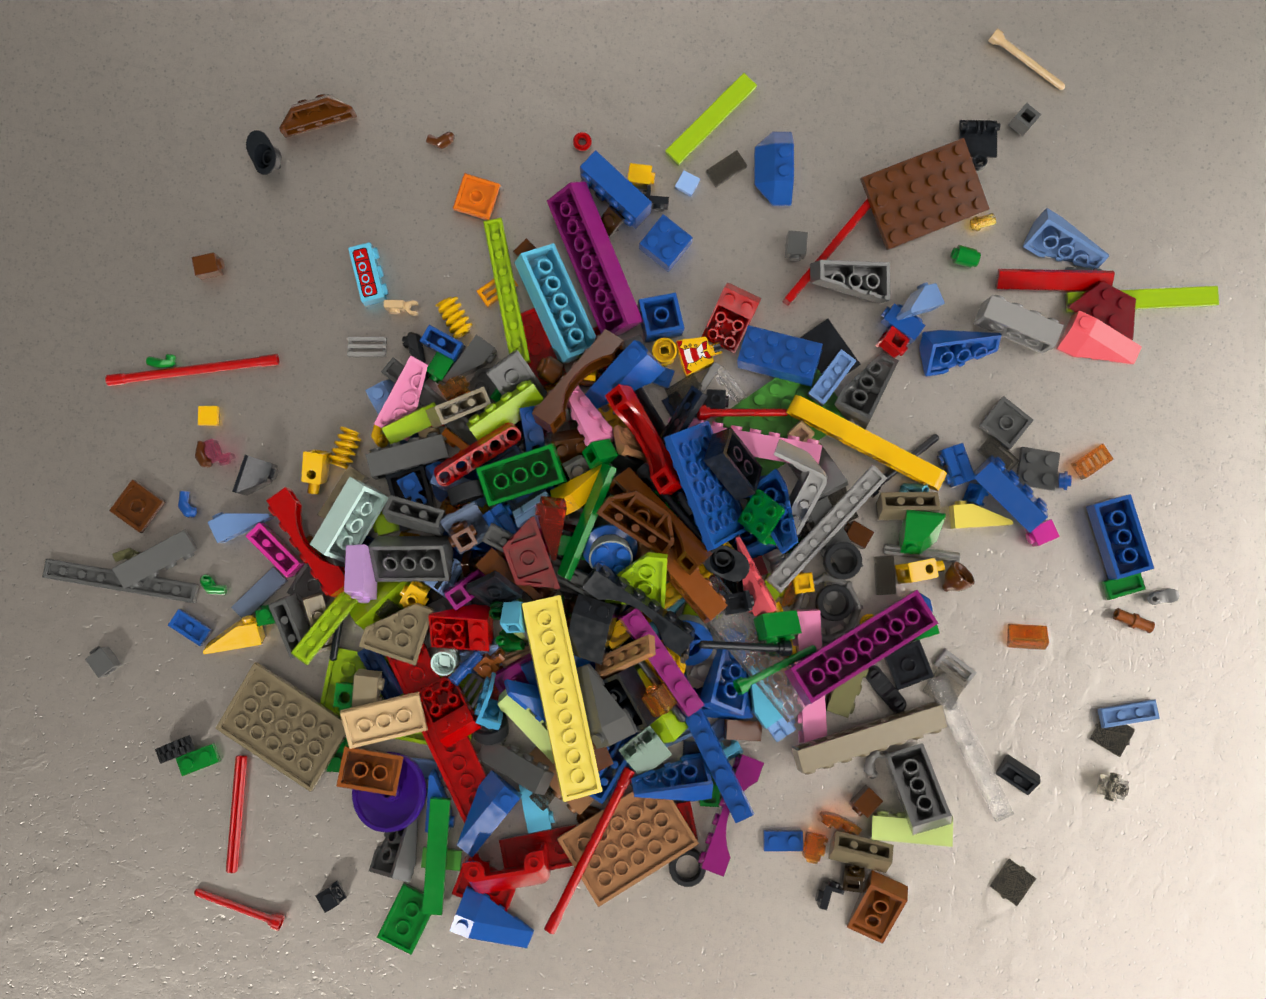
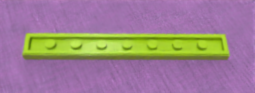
M501 217L483 221L508 352L511 354L517 349L526 363H529L530 357L503 220Z
M1218 286L1120 290L1136 298L1135 310L1219 305ZM1085 292L1066 293V307L1079 299ZM1066 308V313L1073 312Z

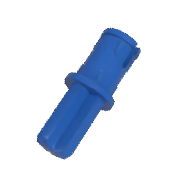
M474 650L463 663H459L460 666L448 677L449 680L458 686L468 674L472 673L471 670L481 661L483 656Z

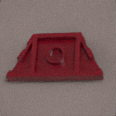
M1103 281L1097 283L1090 291H1086L1079 299L1066 307L1075 313L1082 311L1095 317L1125 337L1133 340L1136 298Z
M531 516L502 546L516 585L560 589L535 516Z

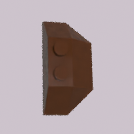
M320 94L314 99H304L293 104L279 129L283 136L287 138L357 117L353 107L329 94Z
M638 490L609 496L596 513L655 553L666 554L675 543L670 511Z

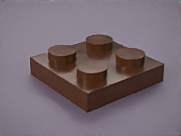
M131 480L109 511L139 533H143L165 504V501L136 480Z

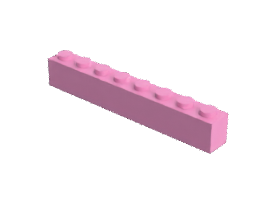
M694 418L693 422H691L688 428L703 423L704 421H698V419ZM712 422V425H710L713 434L727 429L723 427V423ZM731 425V428L754 457L789 463L774 455L777 443L781 439L807 451L819 464L822 445H819L818 440L807 439V442L799 441L800 437L788 435V439L780 438L779 433L769 432V435H763L761 430L750 428V431L746 432L742 431L740 426Z
M817 608L797 609L802 633L795 636V640H792L793 646H796L797 652L811 645L816 646V651L822 648L820 610ZM796 692V704H799L800 712H797V723L801 724V731H798V742L805 743L827 736L825 696L805 706Z

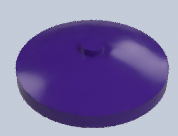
M387 752L404 756L396 796L352 789V801L356 814L367 827L375 831L395 832L408 827L419 816L424 806L426 782L423 772L412 758L402 753Z

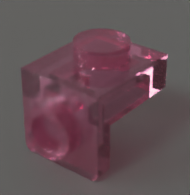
M209 439L204 441L206 444V455L211 458L212 463L224 466L236 458L235 454L230 452L223 454L217 440Z

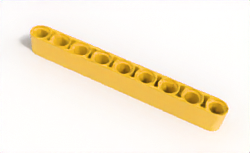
M795 395L786 411L793 418L799 421L802 420L805 424L916 482L927 485L932 490L939 491L947 475L944 470L802 396Z

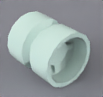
M437 648L431 659L433 671L441 676L451 674L460 660V649Z

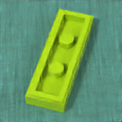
M435 402L383 426L382 430L389 443H397L432 426L425 410L436 406Z

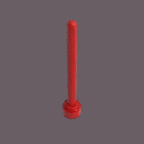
M702 405L697 413L698 421H706L710 417L787 416L788 413H786L787 409H710V407Z
M199 888L194 891V895L199 898L268 923L270 929L276 931L280 930L285 919L284 915L278 913L276 915H269Z

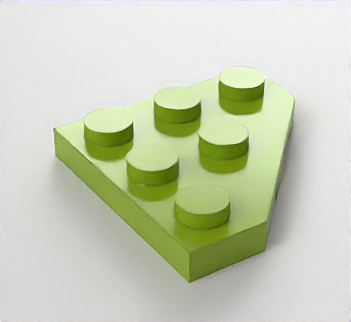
M647 552L619 572L617 576L625 578L631 586L641 589L651 600H657L665 608L668 554ZM605 600L607 603L629 605L620 601Z

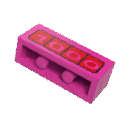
M259 522L245 536L285 577H293L303 567L304 562L267 524Z

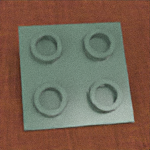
M651 726L644 728L618 749L638 775L653 770L672 755Z

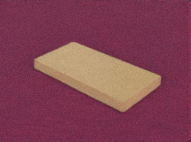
M419 692L340 710L349 749L428 730Z

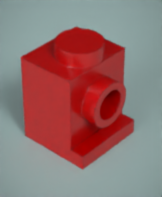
M892 325L883 332L875 346L877 348L881 347L895 358L898 355L902 356L907 351L908 347L906 345L910 339Z

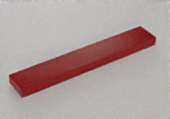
M998 269L995 287L996 289L1090 291L1100 281L1112 286L1115 272L1107 270Z

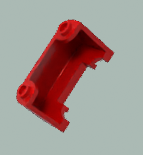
M546 842L536 843L535 851L529 852L526 855L524 865L491 870L490 861L482 860L479 857V852L475 853L473 857L468 855L462 863L465 878L476 892L482 894L544 884L549 880L551 873Z

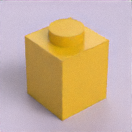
M630 163L627 180L636 188L647 190V184H654L655 173L652 172L651 165Z

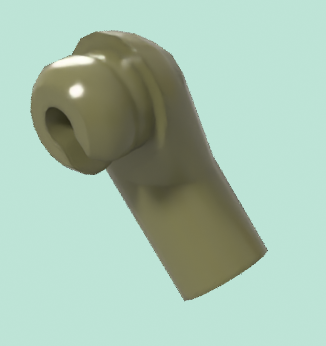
M127 548L112 555L115 562H119L124 559L128 560L140 552Z

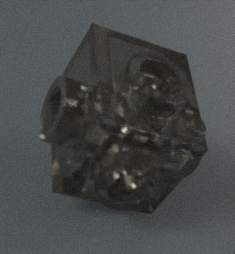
M1110 772V775L1100 774L1096 793L1105 795L1104 799L1116 802L1117 799L1125 800L1129 793V781L1122 779L1123 775Z

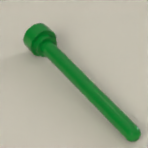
M811 645L749 678L740 677L733 681V686L736 692L742 695L749 691L751 685L813 654L817 648Z

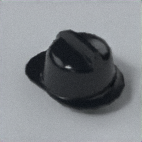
M259 130L250 132L246 140V149L257 172L261 175H268L273 170H279L282 158L279 149L272 145L264 132Z
M725 545L710 550L713 554L704 563L705 568L709 572L733 582L744 579L749 573L750 568L749 561L745 555Z

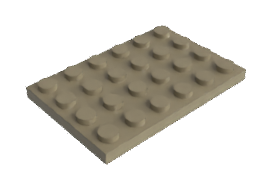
M258 662L252 665L215 728L309 792L315 789L346 737L342 719L339 715Z

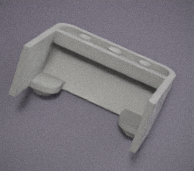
M779 439L774 455L792 463L794 467L802 471L789 496L798 535L824 490L828 477L807 451Z

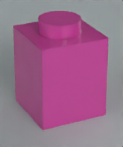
M1052 519L1043 521L1031 533L1025 529L1026 539L1033 547L1060 537Z

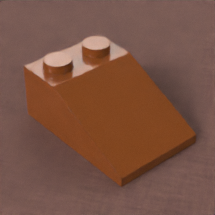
M346 744L336 786L396 796L404 756L365 747L349 749V746Z
M871 870L863 885V893H860L847 923V928L883 944L908 901V886Z

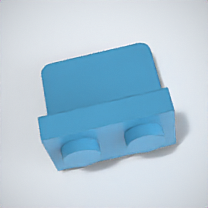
M492 672L491 676L486 677L484 681L483 691L479 694L474 714L477 715L476 724L483 725L488 729L499 730L503 712L497 705L498 701L490 698L496 673Z

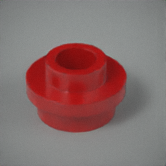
M580 132L574 136L573 145L578 151H586L591 147L592 140L589 134ZM581 140L586 141L584 145L579 144Z

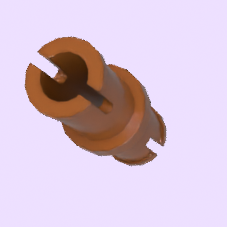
M1120 608L1114 611L1113 619L1128 624L1130 628L1134 629L1136 627L1147 633H1151L1155 628V622L1141 618L1139 614H1131Z

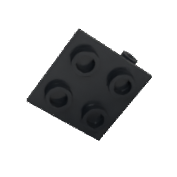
M959 120V139H965L970 156L974 157L976 154H983L986 158H997V131L1000 130V123H997L995 120Z

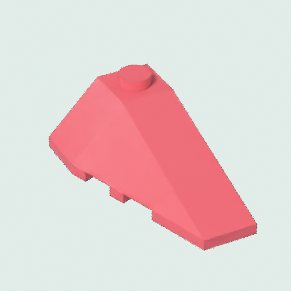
M1078 311L1071 316L1056 349L1077 358L1084 357L1093 360L1100 359L1110 362L1134 364L1142 347L1097 318Z
M740 535L736 536L737 550L745 555L750 566L749 573L742 579L744 591L749 590L750 595L752 594L754 598L753 610L749 611V613L753 612L754 616L776 611L775 601Z

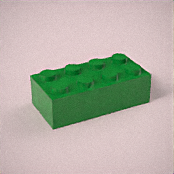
M549 444L476 468L488 507L567 481L555 444Z

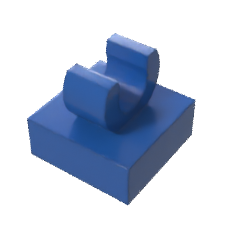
M970 483L962 500L969 504L984 506L985 503L982 501L989 494L982 485Z

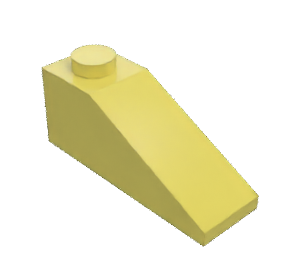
M955 501V505L949 506L951 529L1013 524L1011 519L975 504H967L966 501Z

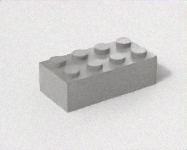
M992 295L981 304L973 323L993 333H1001L1002 337L1042 354L1056 346L1064 325L1059 324L1058 320L1041 316L1040 312L1035 310L1029 311L1024 309L1023 305L1019 303L1005 301L1006 299L1000 295Z

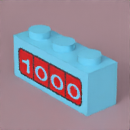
M370 242L349 247L348 250L361 302L366 307L387 300L386 295L389 292L386 283L383 284L382 281L384 272L382 266L378 265L377 259L380 256L377 247L374 248Z

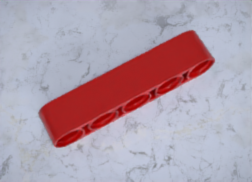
M505 423L442 462L434 469L437 483L441 486H448L520 441V430L513 423ZM511 429L515 430V433H514L513 436H511V437H507V436H506V434H507V432H508L509 430H511ZM493 440H498L496 447H490V443ZM475 451H482L480 457H473ZM458 462H465V465L462 468L456 467V464ZM442 472H448V476L446 478H439V475Z

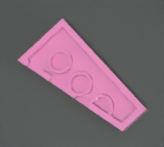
M410 355L374 422L375 425L382 428L417 410L428 364Z
M577 386L568 401L567 407L572 411L570 414L572 419L576 420L579 425L577 428L579 433L585 437V445L588 446L591 442L609 438L611 442L615 441L612 427L591 403L590 399L586 397L580 387Z

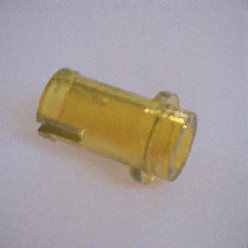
M993 213L981 217L974 216L970 220V227L973 231H980L981 228L996 224V217H994Z

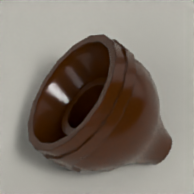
M954 562L945 573L942 588L945 592L964 591L974 585V577L963 564Z

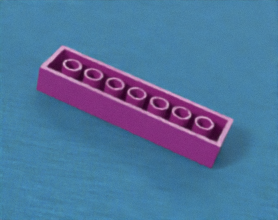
M570 182L549 198L547 203L600 333L602 334L606 329L619 337L642 323L643 319L587 183Z
M918 590L788 668L784 673L806 706L817 701L939 623Z

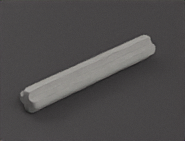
M884 545V554L921 559L935 558L937 561L942 560L953 563L960 561V553L926 549L918 555L900 553L899 545Z

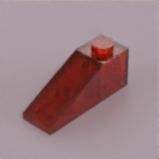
M541 496L540 503H536L535 515H538L551 559L556 561L567 506L564 498Z

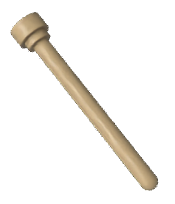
M998 28L988 42L992 45H1001L1059 90L1065 88V84L1006 40L1003 35L1004 32Z

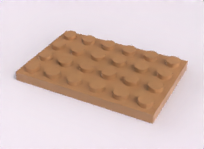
M632 790L621 798L581 879L597 906L600 907L694 848L699 842L673 800L634 797ZM605 808L557 837L574 868H576Z

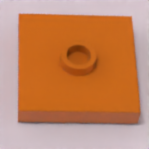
M464 173L453 210L484 220H490L501 185Z

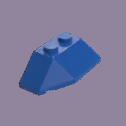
M773 131L754 148V185L772 206H791L794 184L792 132Z
M638 732L610 746L608 752L614 764L599 771L602 792L589 795L599 803L603 804L616 788L617 781L624 767H629L630 765L618 749L636 736Z

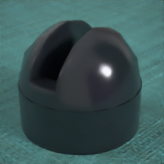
M976 154L972 159L976 171L983 170L988 162L983 154Z

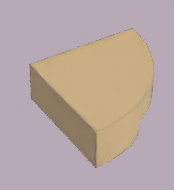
M426 428L419 431L418 434L421 439H425L430 433L438 432L440 435L439 428Z

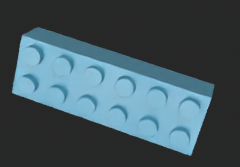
M555 244L521 253L514 263L557 359L564 364L580 359L585 349L594 343L596 335Z

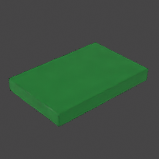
M404 882L376 938L412 955L431 917L429 914H422L424 892Z

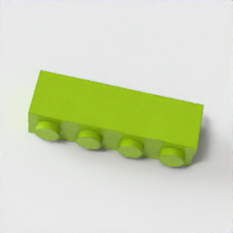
M525 380L519 383L514 391L503 394L500 401L486 406L484 412L479 415H473L466 425L478 441L505 423L516 424L520 421L519 408L535 406L544 399L530 380Z

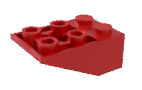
M727 282L701 337H707V340L714 344L719 342L722 348L736 353L747 330V326L750 324L762 298Z
M472 604L460 607L456 611L455 609H449L429 614L431 647L489 652L494 638L493 618L489 616L490 607Z
M451 674L438 679L418 691L438 740L447 748L482 728L481 725L476 724L477 717L461 687L454 685L448 677Z

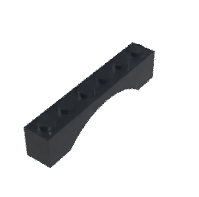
M597 563L584 579L582 589L598 600L620 601L642 611L656 625L663 644L678 655H681L694 640L695 629L690 623L683 622L673 611H667L657 600H651L641 589L634 588L625 578L615 575L608 566H602L600 563Z

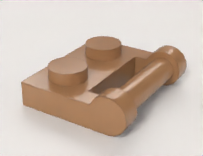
M616 425L612 431L618 454L622 456L628 455L643 460L646 463L645 454L630 429Z

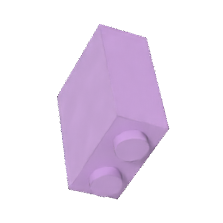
M365 544L346 546L344 592L350 595L351 598L358 600L359 603H369L370 600H377V582L374 577L369 548Z

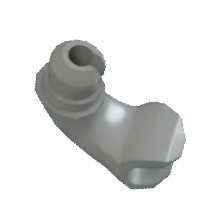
M1172 588L1152 592L1147 596V600L1152 605L1172 603L1178 600L1179 592Z
M875 750L867 756L864 772L868 774L869 778L874 779L878 776L874 762L878 757L885 758V754L888 751L880 753V751Z

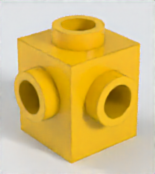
M412 581L409 587L405 585L399 594L402 596L399 603L404 608L414 603L425 606L429 600L426 596L431 587L420 581Z

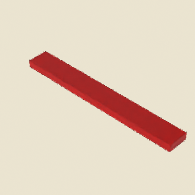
M868 199L816 261L827 260L871 208ZM810 268L782 302L785 305H790L810 281Z

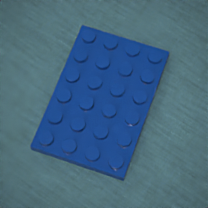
M709 421L664 437L666 449L670 453L673 467L677 471L680 485L684 489L687 503L693 512L695 524L699 528L702 542L706 546L707 551L721 546L746 531L745 527L737 521L743 512L740 501H736L728 493L725 486L705 464L704 458L713 434Z

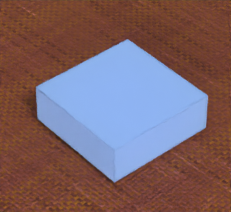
M684 170L675 185V189L691 197L700 182V178Z

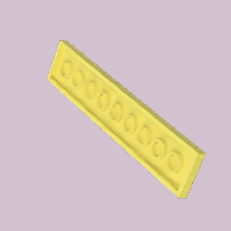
M561 595L522 603L526 632L562 801L566 802L602 792Z

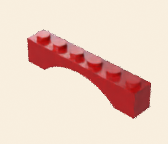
M618 384L605 397L614 413L626 424L640 444L649 464L650 478L659 494L672 495L681 488L680 479L673 467L672 458L632 387Z
M284 487L266 500L269 504L268 509L273 516H277L280 522L278 524L280 528L289 534L290 543L301 552L299 556L305 564L308 563L311 567L310 573L321 582V589L325 595L336 597L344 592L345 568L326 561L312 548L302 526V504L292 489Z

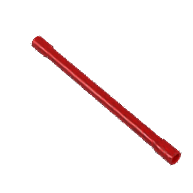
M271 354L254 358L134 373L106 375L105 380L107 386H115L132 382L235 369L279 365L280 361L278 354Z
M626 766L555 910L551 913L544 927V930L550 934H555L562 916L625 790L628 788L631 778L635 774L634 770Z

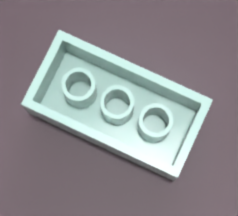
M349 477L310 545L323 555L345 563L346 546L361 545L389 497L376 488Z

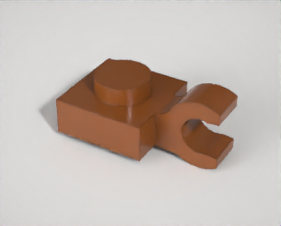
M498 648L491 656L488 653L483 654V658L473 670L484 679L490 677L491 673H495L500 668V663L506 659L503 656L506 652Z

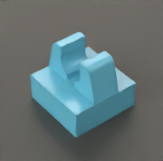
M730 740L731 744L729 747L724 746L723 742H720L728 761L744 752L736 740Z

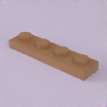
M645 635L607 653L602 665L595 663V671L604 679L655 656V636Z

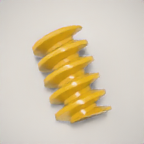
M458 297L443 299L435 306L439 308L438 312L443 314L442 319L446 321L445 325L450 327L449 332L453 334L452 337L460 339L470 332L469 328L472 326V323H465L469 317H462L465 310H458L462 306L461 303L455 304Z
M340 427L344 434H337L341 441H334L338 448L331 449L335 455L328 456L332 460V462L328 463L347 470L348 465L346 463H353L349 456H356L352 448H359L355 441H362V439L358 436L360 433Z

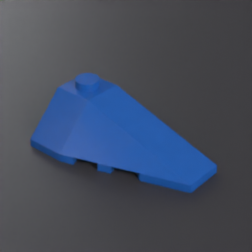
M774 469L758 483L757 490H762L785 509L784 514L771 533L780 552L784 554L798 543V537L787 484L778 469Z
M493 770L489 772L477 789L457 846L471 857L475 855L522 796L519 791Z

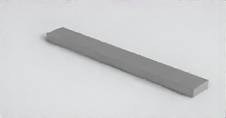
M871 465L765 580L781 593L881 486L887 477L874 465Z

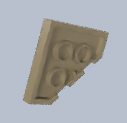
M414 603L366 626L359 647L416 665L429 628L428 615L434 613L435 609Z

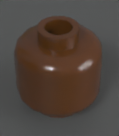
M552 356L542 358L536 368L538 377L552 385L566 374V371L563 370L564 363Z

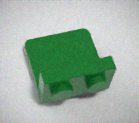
M756 490V494L752 496L737 521L745 527L744 529L747 532L755 535L762 544L776 545L771 533L784 514L785 509L762 490Z

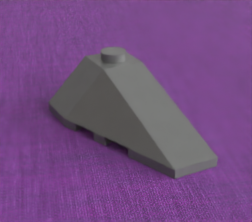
M881 353L860 374H857L849 384L842 388L835 406L846 420L866 429L899 360Z
M590 664L576 667L590 736L596 749L611 746L638 732L629 712L625 708L622 709L615 701L617 697L614 693L610 694L604 687V681Z
M418 817L412 824L402 830L384 833L386 838L381 846H377L369 868L370 872L410 883L416 864Z

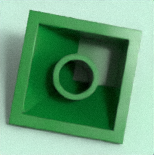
M906 510L898 535L900 553L919 555L935 544L946 514Z

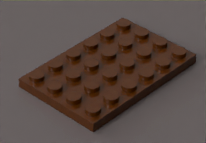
M964 138L860 178L886 250L990 209Z

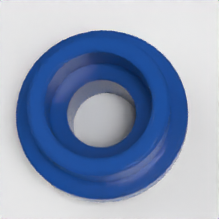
M1064 471V473H1059L1058 487L1067 490V487H1071L1072 476L1068 475V471Z

